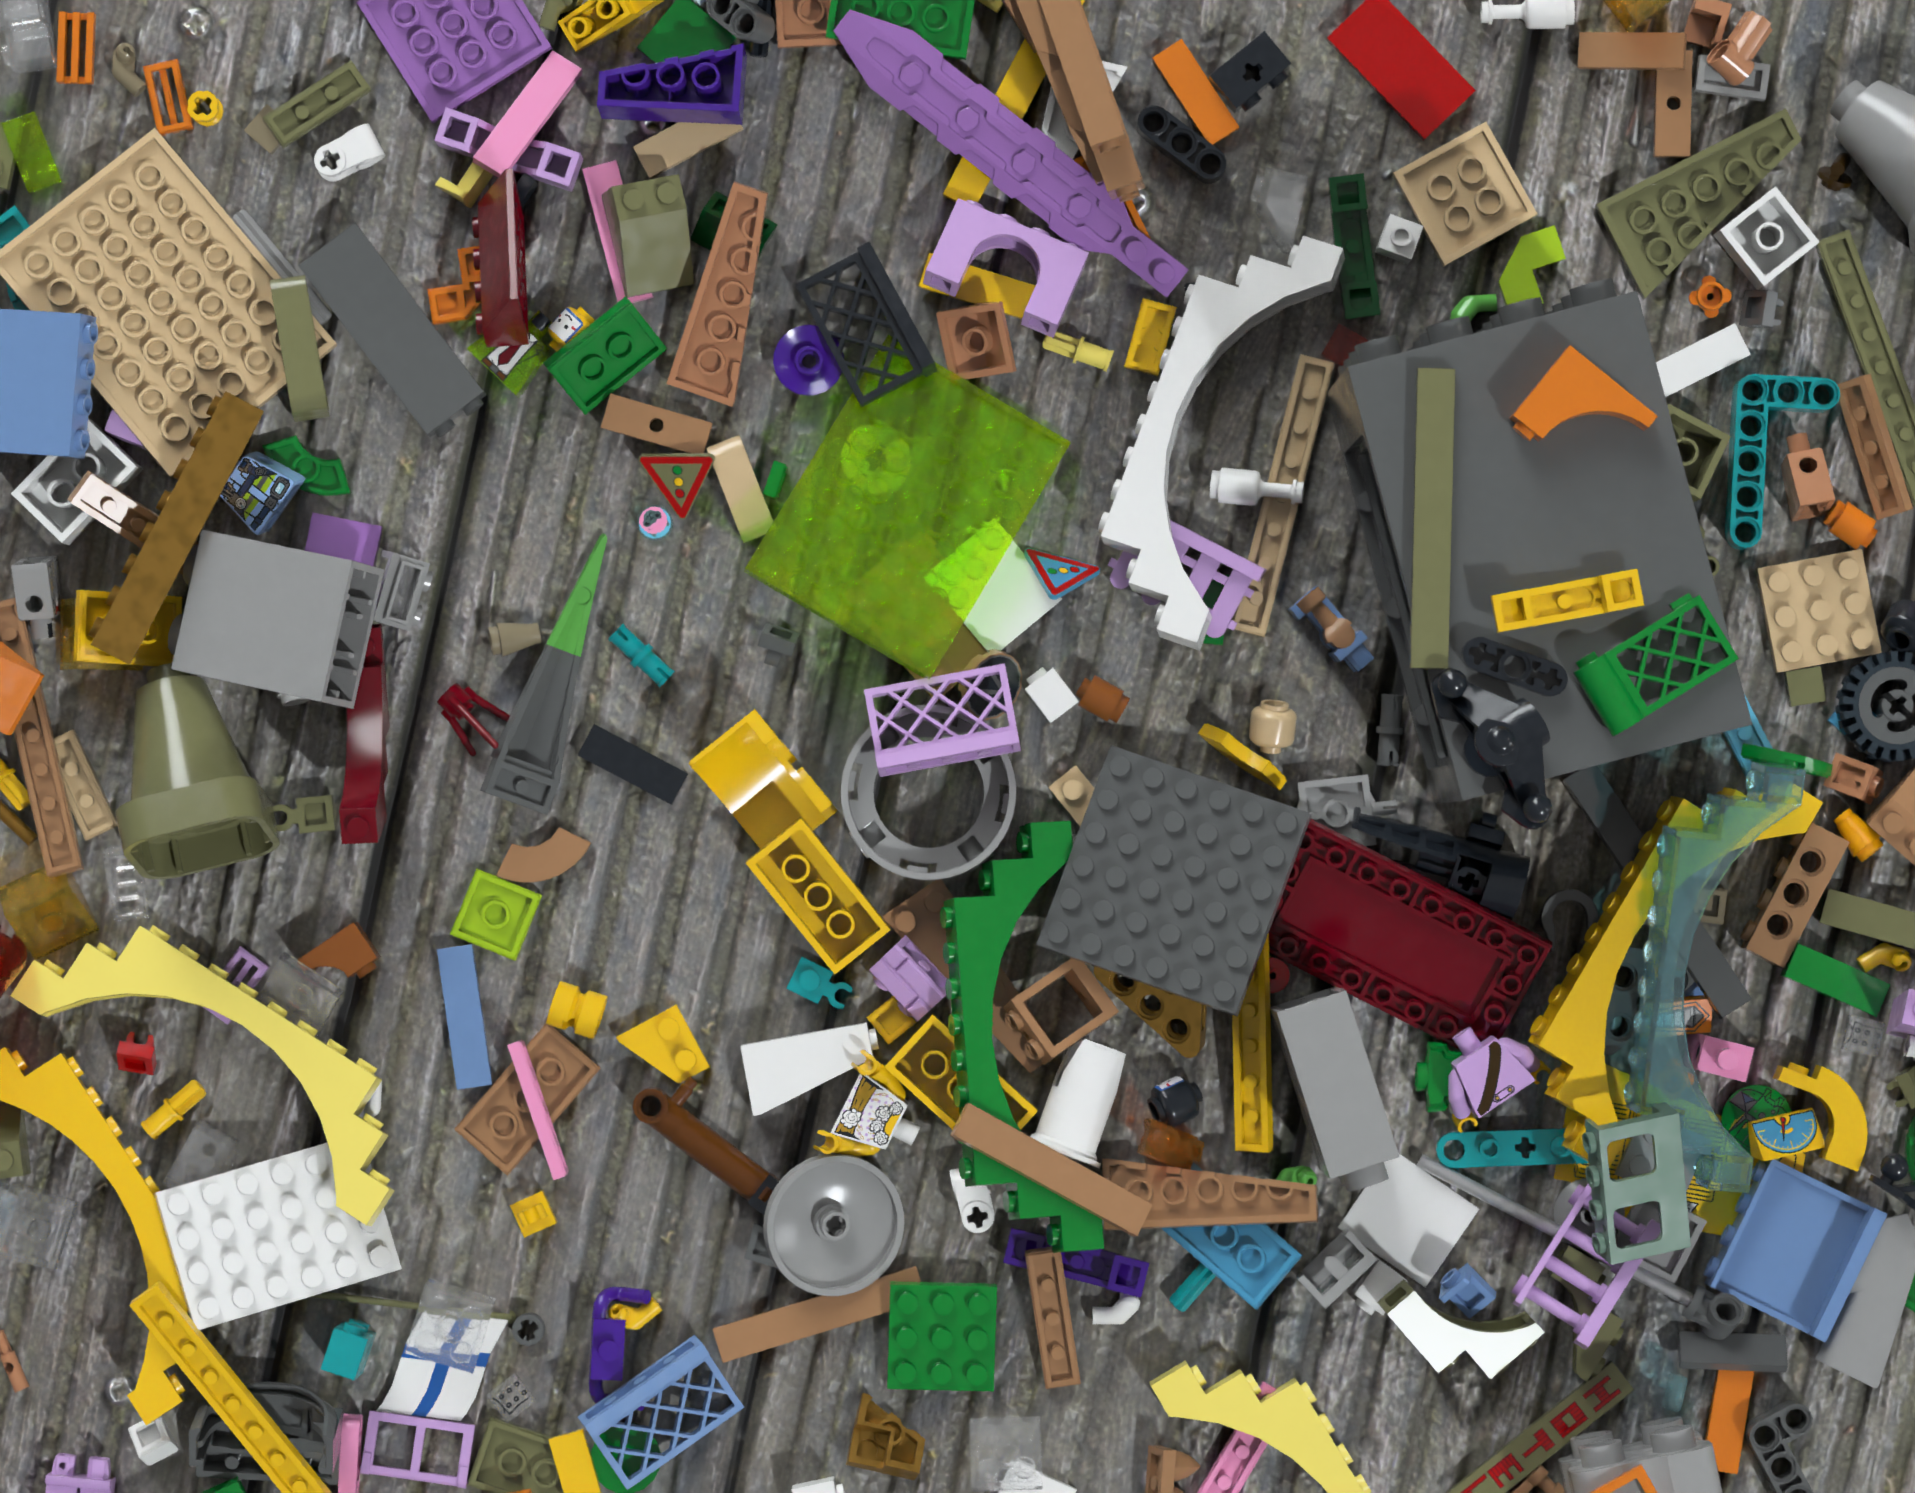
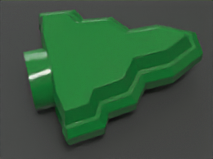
M1428 1041L1425 1062H1416L1415 1090L1425 1092L1427 1113L1446 1111L1450 1104L1448 1098V1075L1453 1070L1451 1062L1461 1056L1462 1052L1450 1051L1446 1043Z

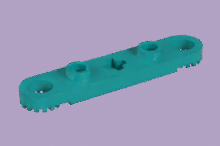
M1566 1128L1449 1132L1439 1138L1435 1150L1439 1161L1450 1168L1589 1163L1561 1146L1565 1139L1564 1132ZM1527 1137L1528 1142L1535 1146L1534 1150L1529 1151L1528 1157L1525 1158L1522 1157L1520 1151H1515V1145L1521 1144V1138ZM1450 1140H1458L1463 1145V1155L1457 1160H1450L1444 1155V1146Z

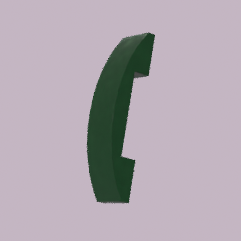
M1364 173L1328 178L1333 240L1335 246L1343 248L1345 261L1338 277L1345 319L1381 315L1368 225V205Z

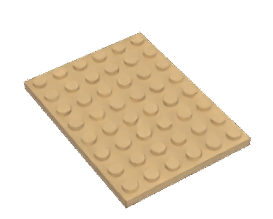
M155 128L0 249V276L30 311L81 313L96 317L98 339L94 344L93 360L95 362V375L91 380V384L171 479L181 459L183 458L187 461L190 459L195 448L189 446L198 427L203 429L207 427L211 416L207 415L206 412L215 395L222 398L225 391L260 408L287 387L270 287V280L281 279V277ZM313 316L319 358L321 359L333 350L337 343Z

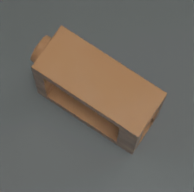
M1072 958L1015 996L1003 1007L1006 1011V1020L1010 1026L1016 1031L1020 1030L1027 1040L1026 1047L1029 1053L1036 1060L1040 1059L1044 1065L1112 1019L1119 1012L1087 965ZM1064 976L1094 1019L1053 1046L1024 1005V1002Z

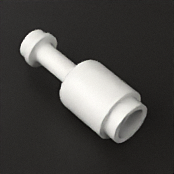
M1492 0L1481 2L1480 19L1481 23H1488V25H1492L1493 19H1522L1528 29H1565L1566 25H1574L1575 2L1574 0H1525L1522 4L1493 5Z
M1223 467L1221 471L1212 470L1210 498L1218 499V503L1254 506L1258 504V500L1263 496L1291 499V504L1294 505L1295 503H1303L1304 482L1293 480L1292 485L1264 482L1261 479L1260 472L1255 470Z

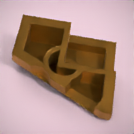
M862 1393L854 1422L846 1465L915 1480L920 1473L926 1439L915 1430L904 1427L901 1419L892 1412L888 1414L872 1401V1396Z

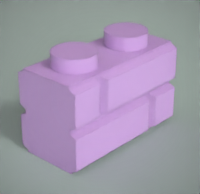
M906 935L869 969L873 974L875 984L880 989L889 991L898 1000L897 1004L902 1013L908 1017L913 1016L917 1022L946 996L945 984L947 978Z

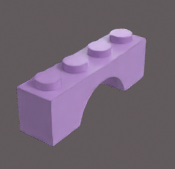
M446 107L434 141L441 148L473 158L496 126ZM533 140L512 168L514 173L520 175L526 173L535 180L572 192L583 157L579 152L549 142Z

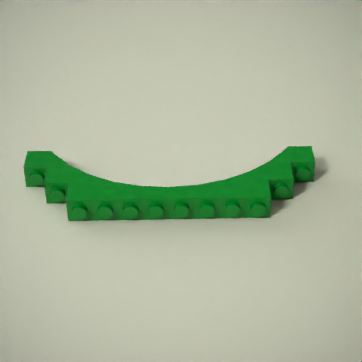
M1071 821L1032 822L1020 826V832L1016 836L1017 851L1021 853L1022 859L991 860L982 863V869L979 870L978 884L980 890L984 891V896L958 897L943 901L944 907L940 911L941 926L946 928L947 943L943 945V959L949 968V978L946 980L945 990L948 1000H951L952 1014L948 1018V1029L950 1035L954 1036L955 1050L951 1052V1066L957 1074V1086H955L953 1093L955 1106L959 1107V1113L961 1114L965 1104L970 1103L1019 1131L1021 1130L1013 1119L998 1076L992 1041L993 996L1001 958L1016 922L1039 888L1068 861L1073 848ZM962 1143L963 1158H960L959 1173L961 1179H965V1187L1006 1184V1191L1003 1193V1207L1005 1212L1008 1213L1009 1220L1050 1217V1224L1047 1225L1046 1237L1048 1244L1052 1246V1253L1104 1249L1102 1219Z

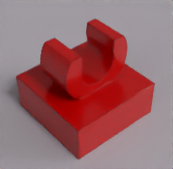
M130 1032L126 1038L127 1042L119 1041L116 1052L118 1070L154 1075L157 1063L153 1035H148L147 1042L143 1045L136 1044L135 1032Z

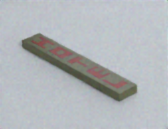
M1609 1361L1603 1366L1596 1377L1591 1376L1588 1381H1584L1445 1493H1506L1570 1442V1438L1580 1434L1630 1394L1634 1388L1614 1363Z

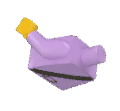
M1471 1027L1463 1029L1452 1038L1462 1052L1461 1056L1451 1062L1453 1070L1448 1075V1098L1453 1111L1452 1121L1460 1133L1463 1132L1461 1126L1465 1121L1471 1120L1473 1126H1477L1478 1121L1475 1116L1478 1118L1482 1117L1532 1082L1538 1085L1540 1083L1536 1079L1538 1072L1545 1070L1550 1074L1551 1069L1528 1046L1508 1037L1497 1039L1492 1035L1480 1042Z

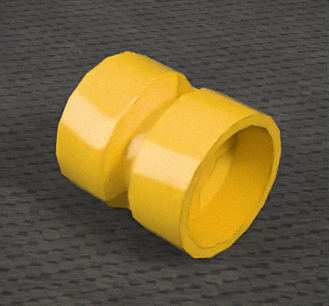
M560 981L549 1009L546 1024L563 1030L571 1026L575 1034L594 1039L602 1020L608 996L591 990L583 994L579 986Z

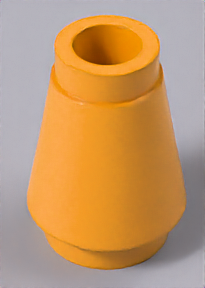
M1850 808L1833 820L1842 838L1850 842L1847 847L1852 857L1857 856L1861 862L1884 846L1879 839L1881 836Z

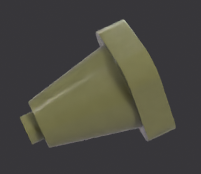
M172 663L150 669L146 673L147 684L139 688L135 693L131 801L126 802L116 810L123 854L138 873L148 879L177 878L254 859L274 851L280 845L272 802L257 780L249 776L206 681L197 676H190L186 672L172 670Z

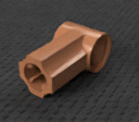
M1746 11L1729 37L1719 42L1711 50L1707 57V63L1731 86L1739 85L1753 71L1755 64L1752 59L1772 32L1771 23L1764 16L1754 11Z

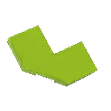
M1555 225L1519 238L1498 281L1505 306L1541 297L1542 304H1544L1533 270L1566 259Z

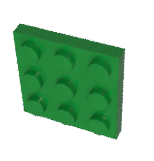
M890 1281L887 1389L994 1391L997 1284Z

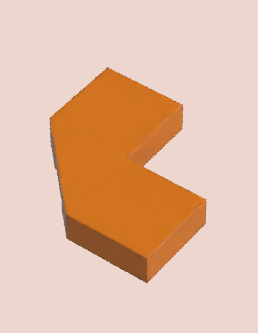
M479 246L457 249L462 284L427 289L433 325L469 320L480 306L481 302L476 303L474 282L481 281L480 270H475L473 249H479Z

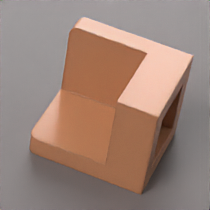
M1693 0L1684 33L1687 34V43L1712 50L1722 41L1732 4L1719 0Z

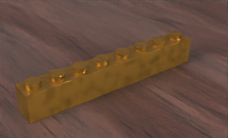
M225 391L222 398L215 395L206 412L207 415L211 416L205 429L198 427L189 444V446L195 448L188 461L183 458L181 459L172 476L178 480L173 491L165 490L155 508L161 511L156 523L153 524L148 521L139 538V541L144 543L139 555L131 553L122 570L123 573L127 574L122 587L114 585L105 604L111 606L105 619L98 616L88 634L94 638L91 643L92 646L129 665L131 664L264 413L263 410Z

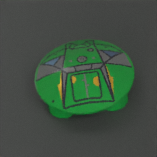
M1748 1085L1737 1090L1727 1100L1722 1111L1721 1127L1726 1139L1735 1149L1744 1154L1751 1155L1748 1122L1789 1113L1791 1109L1786 1099L1778 1091L1764 1085Z

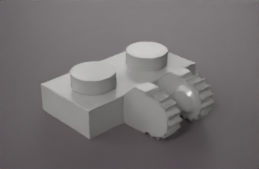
M1724 31L1722 40L1727 39L1731 32ZM1699 55L1693 92L1756 101L1766 100L1771 64L1754 62L1755 65L1751 74L1739 85L1731 86L1707 63V55Z

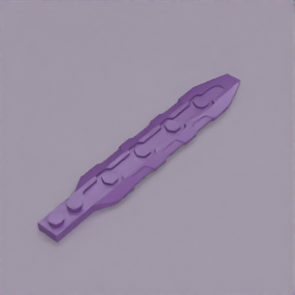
M849 10L834 29V33L867 85L899 111L904 110L936 135L937 141L955 155L960 154L991 178L993 184L1011 199L1016 198L1049 224V228L1066 242L1074 243L1079 249L1113 255L1166 298L1188 272L1189 269L1133 226L1124 202L1120 203L1118 198L1112 200L1104 182L1096 184L1091 172L1085 170L1057 148L1055 141L1037 127L1032 128L999 102L1000 98L981 83H974L946 61L939 50L916 32L853 10Z

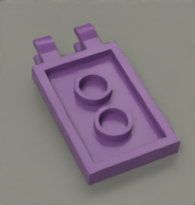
M312 512L305 551L353 560L375 567L383 527Z

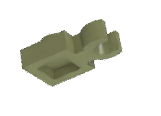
M333 795L296 798L297 809H292L284 804L273 806L274 812L283 811L287 815V821L284 824L276 825L277 831H287L294 824H299V834L336 830Z

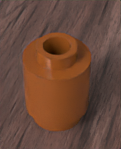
M1094 675L1092 680L1085 677L1075 694L1076 697L1080 698L1078 706L1106 722L1110 719L1115 723L1118 722L1130 700L1129 697L1123 695L1124 690L1097 675Z

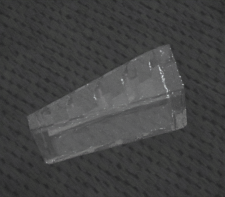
M122 845L104 848L102 854L114 922L150 917L145 878L138 873L130 862L114 864V859L126 858L123 854ZM130 871L135 873L133 877L116 879V873ZM137 885V891L118 893V888ZM139 899L140 905L120 908V902Z

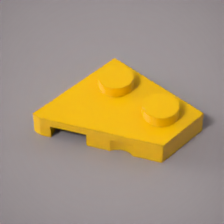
M677 1004L616 1037L618 1042L678 1084L710 1067Z

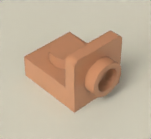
M1836 752L1832 761L1831 776L1825 779L1823 786L1857 798L1864 803L1871 804L1873 798H1877L1882 791L1884 785L1883 771L1873 765Z

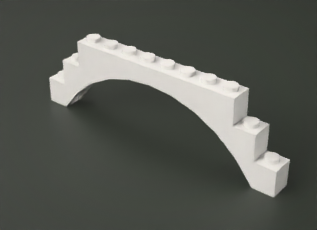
M1302 236L1300 245H1294L1291 249L1288 259V265L1291 268L1250 255L1248 264H1242L1238 271L1236 285H1239V287L1198 275L1195 285L1189 284L1184 297V304L1187 307L1183 317L1178 316L1175 320L1171 334L1175 339L1171 349L1166 348L1163 352L1159 368L1163 371L1159 381H1153L1147 396V401L1151 403L1146 415L1141 414L1137 421L1135 434H1138L1136 443L1134 447L1129 446L1125 453L1123 467H1126L1122 480L1116 479L1113 485L1110 499L1114 500L1110 512L1103 513L1098 527V532L1102 533L1101 538L1104 545L1138 556L1137 559H1131L1126 572V578L1130 579L1128 583L1131 590L1166 602V605L1160 604L1154 619V625H1157V632L1161 638L1200 651L1212 620L1210 610L1183 569L1172 537L1167 503L1169 462L1180 421L1198 385L1217 360L1251 328L1286 307L1334 290L1345 261L1344 250L1341 247Z

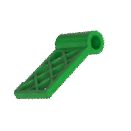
M1690 593L1685 594L1669 604L1672 612L1599 657L1593 651L1575 662L1579 669L1574 671L1573 674L1612 737L1633 726L1644 717L1739 659L1700 595L1692 598ZM1693 607H1696L1703 619L1700 633L1681 629L1684 613ZM1676 619L1675 627L1666 625ZM1707 629L1710 630L1713 637L1706 635ZM1656 630L1673 632L1669 653L1649 648L1652 634ZM1679 634L1699 639L1694 659L1675 655ZM1645 638L1644 646L1635 645V643ZM1704 642L1717 643L1726 658L1716 664L1700 661ZM1627 648L1642 652L1638 672L1624 669L1616 655ZM1648 654L1668 658L1663 678L1644 674ZM1673 660L1693 665L1690 680L1683 684L1669 680ZM1699 666L1708 668L1697 675ZM1629 676L1636 678L1635 686ZM1642 679L1662 684L1658 700L1648 706L1639 694ZM1668 686L1676 687V689L1666 694Z

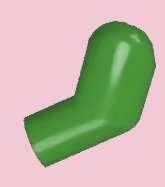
M1496 294L1463 297L1451 311L1450 320L1469 316L1471 321L1478 312L1497 311Z
M1302 1165L1283 1169L1276 1180L1316 1185L1317 1176L1310 1167Z

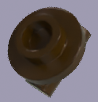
M1840 153L1831 167L1824 166L1819 168L1817 175L1822 179L1821 184L1833 191L1850 188L1852 179L1844 173L1851 162L1849 154Z

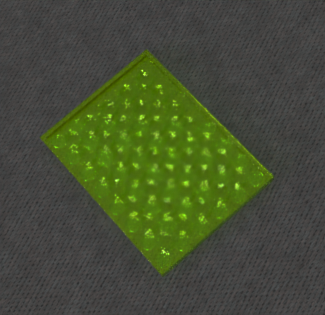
M887 335L882 345L890 347L893 337ZM897 342L896 349L903 351L899 342ZM878 351L868 367L883 371L888 353ZM893 355L888 373L901 376L913 370L908 359ZM936 362L937 372L926 378L922 375L862 408L854 393L851 394L744 570L751 577L919 676L929 680L1071 444L1067 439ZM864 373L858 383L863 396L877 389L880 380L879 376ZM886 378L884 384H886V383H888V382H890V381H892V380Z

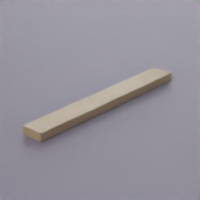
M1300 354L1267 482L1292 485L1293 480L1298 482L1305 481L1334 367L1333 362ZM1263 497L1248 560L1267 570L1260 582L1252 580L1249 588L1254 590L1251 599L1244 596L1232 619L1238 623L1234 630L1265 637L1299 503L1291 504V499Z

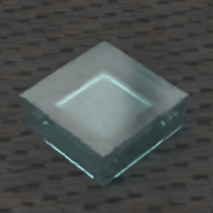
M1669 1372L1662 1406L1667 1410L1681 1411L1688 1382L1687 1377L1683 1374Z

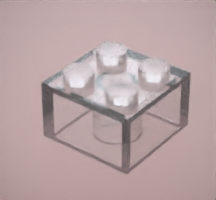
M428 1278L405 1353L474 1373L496 1298Z

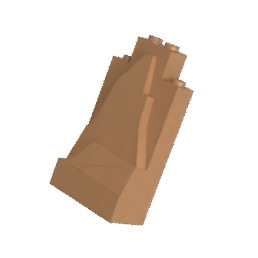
M1002 0L1033 52L1038 53L1069 130L1096 184L1104 182L1111 199L1118 198L1120 203L1139 197V190L1146 187L1081 0Z

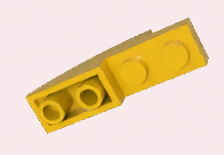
M588 0L559 20L558 23L575 52H579L632 22L664 0Z

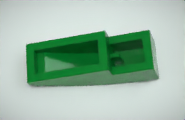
M1799 943L1796 944L1780 974L1782 977L1877 1017L1891 985Z

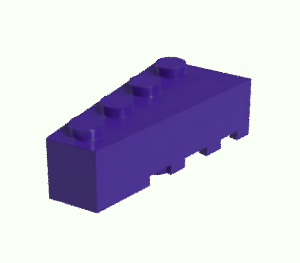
M744 43L732 45L729 49L714 51V49L699 52V55L678 58L676 56L666 58L663 62L648 65L641 63L600 71L597 108L601 118L743 125L747 67Z

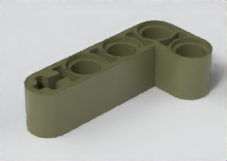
M305 275L270 280L294 422L330 417Z

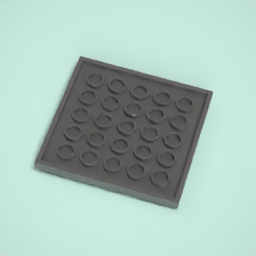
M1111 745L1036 945L1238 1017L1312 815L1309 812Z

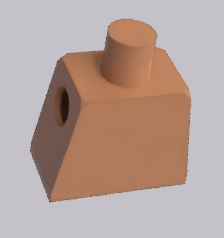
M1807 433L1788 436L1786 440L1789 454H1786L1781 464V471L1791 522L1825 516L1834 503L1835 496L1822 448L1810 449Z

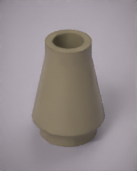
M496 623V626L488 627L492 655L501 654L504 657L534 644L541 643L538 623Z

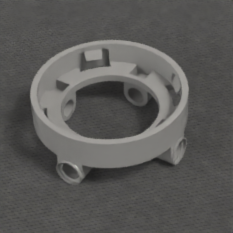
M916 705L915 707L923 711L926 705ZM934 705L929 711L930 717L947 720L954 709L942 705ZM906 707L900 709L892 721L906 731H909L919 715ZM959 713L956 716L958 718L957 727L950 725L948 729L957 735L968 734L975 723ZM879 719L877 720L878 729L884 723ZM926 721L919 725L913 735L918 739L934 738L940 729ZM869 726L863 731L864 734L852 748L844 767L841 781V804L846 824L850 830L848 834L866 858L870 857L883 868L904 877L920 880H939L950 878L966 871L971 873L995 855L993 851L998 847L1010 826L1016 804V781L1008 754L974 760L983 780L984 799L981 812L971 829L961 838L950 844L935 848H923L901 841L882 823L874 802V783L878 769L871 727ZM888 726L880 737L882 750L897 747L904 736ZM979 727L976 732L985 731V729ZM944 733L941 739L948 738L950 736ZM854 763L863 764L858 781V801L849 800L848 791H854L857 773L852 771ZM1000 785L1009 786V794H1003L1001 813L1006 814L1004 821H994L999 807ZM900 858L922 864L937 863L936 872L927 873V867L908 865L907 870L900 868Z

